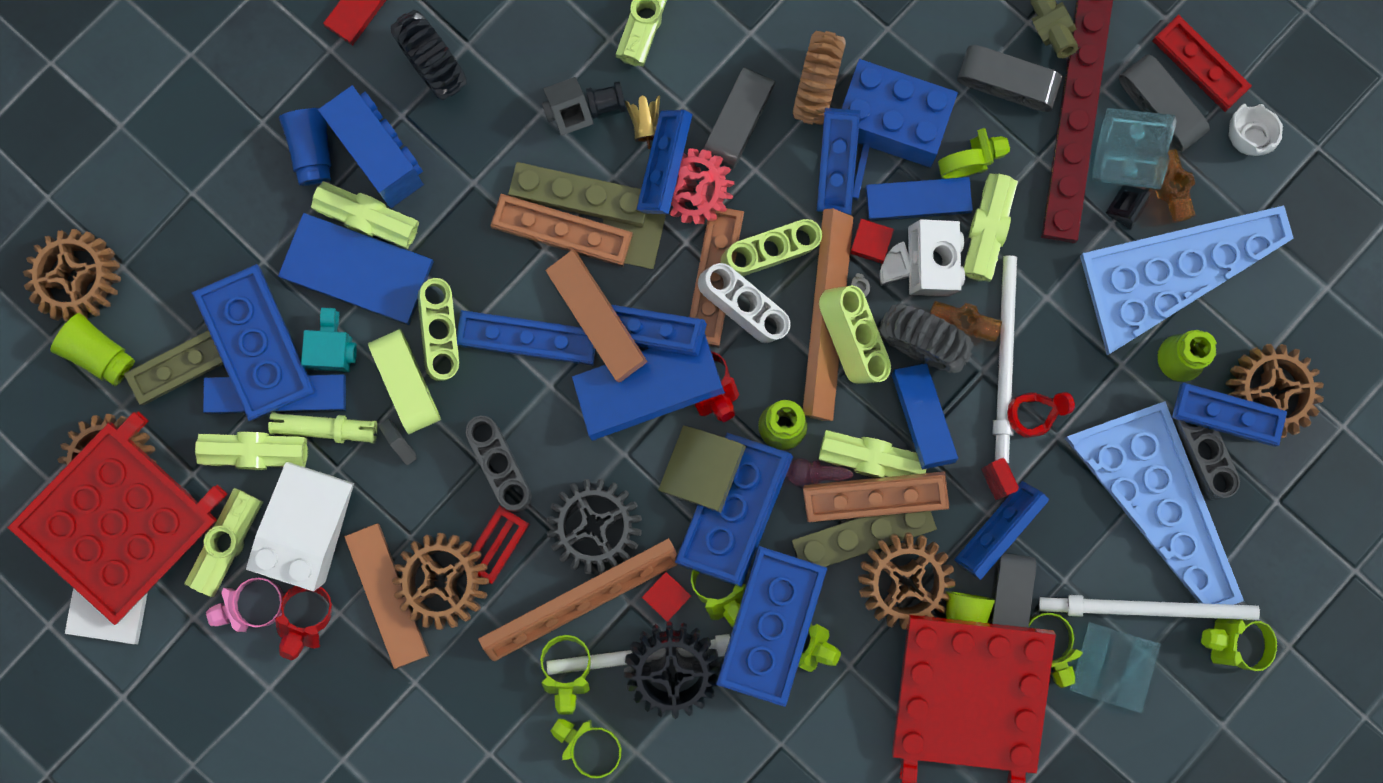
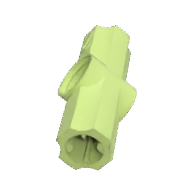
M633 0L631 2V12L616 52V58L633 66L644 67L656 30L661 25L662 13L667 0ZM650 8L654 10L655 14L651 18L645 19L641 18L638 12L641 9Z
M991 173L987 176L980 206L976 209L968 237L971 240L963 266L965 276L968 278L988 282L992 280L1000 247H1003L1011 223L1009 213L1018 183L1017 180L1010 176Z
M322 181L313 195L311 208L314 211L343 222L347 228L369 237L374 235L407 250L416 237L419 226L417 220L387 208L384 203L362 193L356 195L325 181Z
M828 430L824 433L818 457L820 461L854 469L855 473L872 478L923 474L927 470H922L918 455L915 452L892 447L891 443L870 437H862L860 439Z
M237 432V435L199 434L195 446L197 464L204 466H235L237 469L267 470V467H284L286 462L305 467L308 458L307 438L300 436H269V434L261 432Z
M237 488L233 489L214 527L205 534L204 547L184 584L210 597L215 596L234 558L243 550L244 538L263 501ZM227 533L231 538V545L228 550L221 552L217 547V541L222 534Z

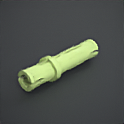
M272 412L269 419L274 420V422L268 423L270 435L334 439L335 443H344L345 440L375 443L377 436H374V434L378 433L377 421L350 420L344 415H338L336 418Z

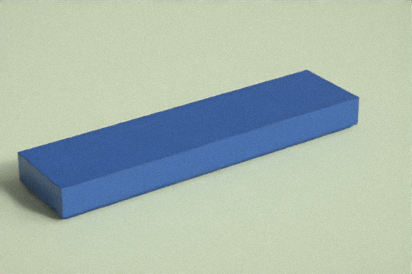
M464 310L460 311L456 336L457 346L594 366L596 349L582 327Z
M344 374L308 375L316 393L273 412L346 411V376ZM229 377L204 378V413H245Z

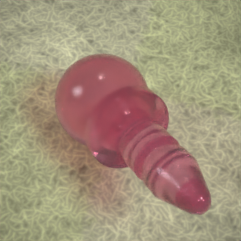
M797 458L791 462L787 477L793 484L804 486L810 482L812 484H819L820 479H834L835 481L849 479L853 477V472L842 467L821 466L818 460H814L811 463L805 458Z

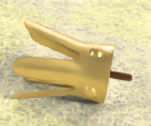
M640 96L638 100L639 110L636 105H630L628 101H624L634 125L635 141L647 142L648 149H651L650 141L654 139L659 117L660 96L656 98V101L650 102L649 107L646 97Z

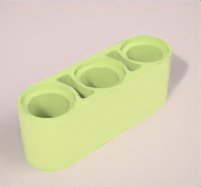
M799 220L737 241L722 254L720 263L727 264L741 276H746L811 252L820 244L822 230L813 220ZM797 230H802L808 234L810 239L809 245H802L798 242L796 238ZM765 241H771L776 244L778 248L777 256H770L766 253L764 249ZM732 252H740L745 256L746 267H738L733 263Z
M432 278L424 282L418 291L424 363L430 378L436 381H445L453 377L459 369L452 292L446 281L440 278ZM436 286L443 291L444 300L440 304L428 302L425 297V290L428 287ZM441 321L446 325L448 331L444 339H435L430 335L429 325L431 322ZM442 355L450 360L451 369L449 373L439 374L434 370L432 364L436 356Z
M853 285L825 290L820 297L819 307L847 378L856 384L885 381L891 372V363L864 293L860 288Z
M398 329L369 342L368 346L408 435L440 421L439 412L402 330Z

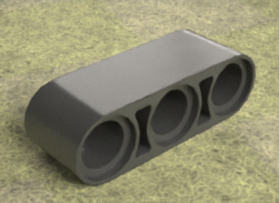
M970 45L967 47L957 81L966 87L1038 111L1047 112L1053 108L1062 76L1052 69L986 47Z
M1145 55L1119 75V81L1126 93L1167 143L1177 152L1185 151L1209 132L1210 127L1203 114L1161 63L1152 55Z
M746 67L742 69L705 144L704 150L711 151V157L714 155L721 156L723 158L722 165L730 167L732 170L735 169L770 98L776 81Z
M1173 419L1202 494L1211 500H1220L1233 496L1240 487V478L1219 431L1199 425L1190 427L1184 421ZM1200 442H1205L1211 448L1209 460L1200 456L1198 452ZM1215 474L1221 475L1225 479L1226 488L1223 492L1217 491L1213 486Z
M480 415L474 417L466 426V437L498 502L510 512L518 513L524 511L531 503L532 494L500 428L487 416ZM480 425L491 426L492 435L490 439L485 442L475 440V431ZM499 455L505 456L508 460L506 470L499 474L493 473L490 469L492 459ZM515 486L522 488L524 492L522 501L517 505H509L505 498L507 491Z
M1004 553L998 559L995 566L991 598L995 599V603L988 623L1028 628L1036 573L1035 557Z

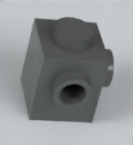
M576 77L543 88L547 101L542 103L548 122H556L561 136L594 124Z

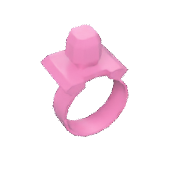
M260 577L248 579L241 583L237 590L223 588L222 597L224 603L217 604L206 611L208 623L210 626H222L231 622L232 628L237 632H246L249 626H269L275 622L276 617L282 615L281 603L284 593L274 581ZM257 580L268 581L272 584L280 598L278 613L271 621L263 625L250 624L242 618L237 605L240 593L244 587Z

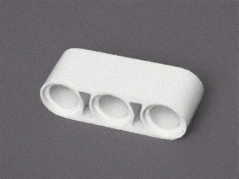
M718 263L700 274L698 288L703 296L755 339L762 343H770L783 338L788 333L790 319L785 311L727 264ZM712 273H717L723 278L724 286L722 290L712 286L710 282ZM739 295L747 297L750 301L749 312H744L738 307L737 299ZM766 317H770L776 322L777 331L775 334H771L765 329L764 321Z

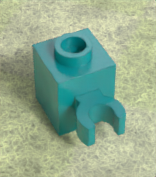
M321 308L320 331L304 330L301 365L308 370L350 372V363L356 362L357 344L352 342V337L346 332H337L339 312L335 308Z

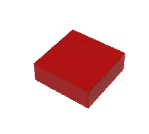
M861 219L850 254L883 264L894 229Z
M667 572L642 596L667 622L692 597Z

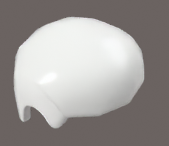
M1243 104L1230 120L1229 138L1232 145L1243 154L1251 156L1265 155L1273 152L1282 140L1283 125L1277 114L1265 108L1263 104L1253 107H1247L1246 104Z

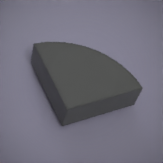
M387 419L379 425L390 446L407 466L417 459L416 453L402 437L400 430L392 420Z

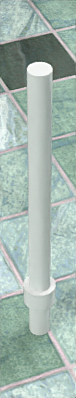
M1010 255L1003 256L997 419L993 420L992 435L996 436L995 461L1004 458L1008 464L1010 436H1014V429L1008 420L1007 411L1012 399L1017 257Z
M1068 595V598L1039 597V611L1066 612L1068 616L1083 617V613L1259 620L1260 616L1259 606L1099 600L1083 599V595Z
M730 634L716 635V639L711 640L709 649H717L718 657L725 655ZM677 647L678 652L683 657L694 656L689 651ZM666 648L659 649L651 654L646 662L663 657ZM632 651L590 655V670L627 665L625 657L627 654H631ZM588 656L546 661L547 673L552 675L584 671L587 669L589 658Z

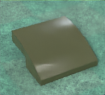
M683 425L658 491L721 513L746 446L733 440Z

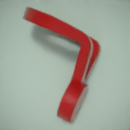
M1067 392L1058 393L1053 399L1038 393H1026L1011 400L1007 411L1008 420L1014 431L1023 437L1041 436L1050 430L1058 415L1071 414L1075 408V402L1072 395ZM1037 401L1053 407L1046 421L1033 429L1024 427L1018 419L1017 410L1022 402Z

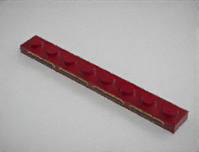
M1076 0L1073 22L1077 30L1073 31L1072 34L1078 44V49L1074 54L1068 56L1041 238L1070 243L1078 241L1113 0Z

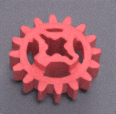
M690 148L688 149V156L683 153L671 202L673 208L670 212L672 217L681 216V222L683 223L694 221L695 224H704L705 218L715 221L717 219L716 210L721 212L727 210L723 204L724 199L733 198V195L727 192V187L733 186L734 181L726 180L725 177L731 169L725 166L720 167L723 158L716 155L711 157V151L702 149L699 153L698 149ZM701 163L709 170L701 172L700 167H696L695 164ZM691 201L692 205L697 206L698 209H690L684 203Z

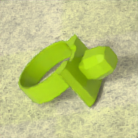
M985 128L977 130L978 136L970 140L972 149L948 155L938 161L941 178H961L985 172L988 169L987 165L993 164L995 159L1002 158L1010 152L1008 139L1000 136L990 137L988 140Z
M692 570L691 584L696 596L706 604L705 608L711 620H719L725 617L729 625L733 627L746 584H743L742 588L735 585L733 592L725 598L719 600L706 598L697 592L695 586L699 572Z
M1054 613L1038 614L1029 619L1030 626L1038 617L1051 615L1057 617L1065 624L1070 639L1068 648L1061 657L1052 660L1051 667L1053 672H1051V676L1059 688L1075 684L1076 677L1073 666H1068L1067 662L1080 658L1083 652L1072 649L1074 633L1069 622L1062 616Z
M1218 618L1215 621L1214 629L1208 628L1202 632L1201 643L1206 648L1212 650L1211 660L1214 664L1237 666L1243 670L1263 671L1275 659L1277 652L1275 633L1268 624L1262 621ZM1251 624L1258 626L1265 639L1263 657L1253 667H1249L1243 661L1240 652H1237L1239 634H1242Z
M811 623L809 628L810 644L805 653L801 654L798 667L812 672L816 669L818 662L827 666H836L841 652L835 646L827 643L829 630L818 624L812 625Z
M562 635L550 640L542 650L540 661L546 678L541 683L544 691L549 694H557L555 695V708L558 714L570 715L576 709L577 696L573 694H585L590 691L589 684L585 678L590 671L591 658L589 650L583 641L575 636ZM573 641L581 645L587 652L589 658L587 669L574 682H556L544 670L545 654L557 642Z
M559 718L550 731L561 743L564 741L569 743L562 754V760L572 758L579 772L590 778L605 777L617 768L621 759L622 747L619 739L612 731L603 727H592L591 720L584 722L577 731L573 728L575 724L566 719ZM590 730H603L610 733L619 747V759L616 766L610 772L603 775H591L584 772L577 765L574 757V747L578 738Z

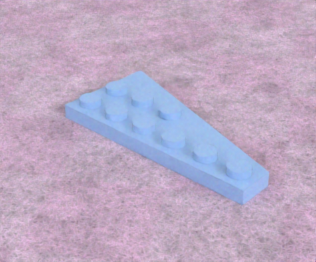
M1284 205L1082 253L1080 258L1106 354H1111L1294 239Z
M1166 401L1065 437L1069 445L1198 603L1234 605L1244 601Z

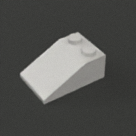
M286 462L256 533L246 570L313 592L322 586L327 579L354 483Z

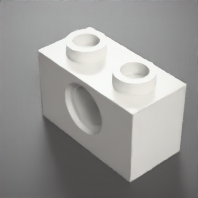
M920 219L908 227L909 295L951 296L961 291L965 280V271L963 266H961L960 253L964 247V236L960 232V221ZM933 251L941 255L942 266L934 261Z

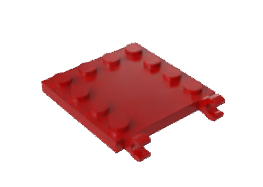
M139 411L137 413L133 412L119 428L112 422L108 423L7 527L114 625L118 624L217 521L210 512L228 495L217 484L197 502L130 440L149 422Z
M909 614L892 748L893 758H902L899 777L901 783L917 782L918 760L1009 770L1007 783H1026V772L1037 774L1056 638L1054 630Z

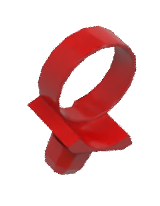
M711 351L714 361L721 363L726 368L725 376L721 381L725 393L698 402L695 406L700 416L714 413L718 420L726 422L735 416L732 402L737 400L740 394L734 378L730 377L725 360L718 353Z
M294 586L283 596L281 603L282 615L275 618L277 633L282 638L279 645L281 657L294 660L299 656L304 646L312 649L320 648L318 632L326 627L332 614L330 596L322 587H319L314 592L323 596L329 603L328 614L318 624L306 628L296 627L289 623V620L284 615V608L292 596L310 590Z

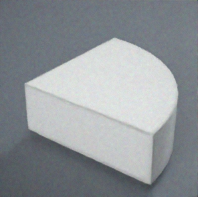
M904 241L892 247L889 253L886 254L879 271L881 286L909 277V254Z

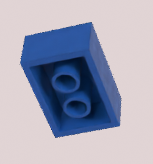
M859 59L842 109L861 110L858 134L859 144L863 145V143L870 145V148L931 168L937 156L958 92Z
M352 85L318 109L390 209L424 185L418 176L423 170L418 165L417 160L406 146L401 150L399 149L403 143L386 118L379 122L383 119V116L366 91L359 95Z

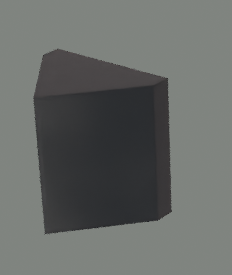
M1123 185L1107 209L1106 214L1131 230L1147 206L1151 193L1149 190Z

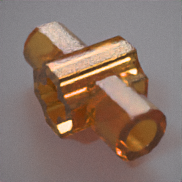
M1176 149L1157 154L1155 160L1161 177L1160 184L1155 188L1158 199L1168 203L1174 223L1195 217L1196 214L1190 196V189L1195 185L1193 173L1187 172L1182 168ZM1172 180H1173L1174 185H1175V184H1179V185H1180L1181 189H1180L1178 192H1177V187H1175V188H1173V189L1171 188V186H1170L1169 183H1170Z
M934 301L930 314L933 313L935 316L945 319L946 322L964 331L966 335L975 336L994 343L998 338L1002 325L1000 320L980 315L977 306L965 303L962 307L957 308ZM962 315H967L968 322L971 323L966 329L961 327L962 321L958 320Z

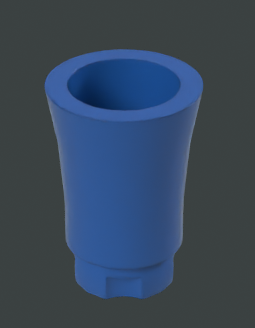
M319 108L300 109L279 116V121L288 144L293 172H296L300 186L321 184L322 181H331L327 122L318 111Z

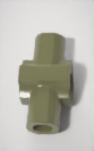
M1030 0L1037 15L1032 18V21L1045 46L1051 44L1058 58H1067L1074 54L1078 49V44L1072 32L1077 30L1064 3L1057 4L1055 0Z

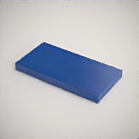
M303 213L278 277L410 325L418 304V291L423 283L427 281L434 261L428 257Z
M258 264L192 292L248 421L258 419L316 393L305 367L301 365V358Z
M704 333L698 356L650 348L641 351L648 362L622 382L614 379L606 365L572 376L591 440L599 439L725 393L706 334Z
M727 433L725 438L744 444L746 449L721 513L697 505L675 563L742 588L792 462L793 455L789 452Z
M758 546L716 681L717 686L786 707L827 567Z

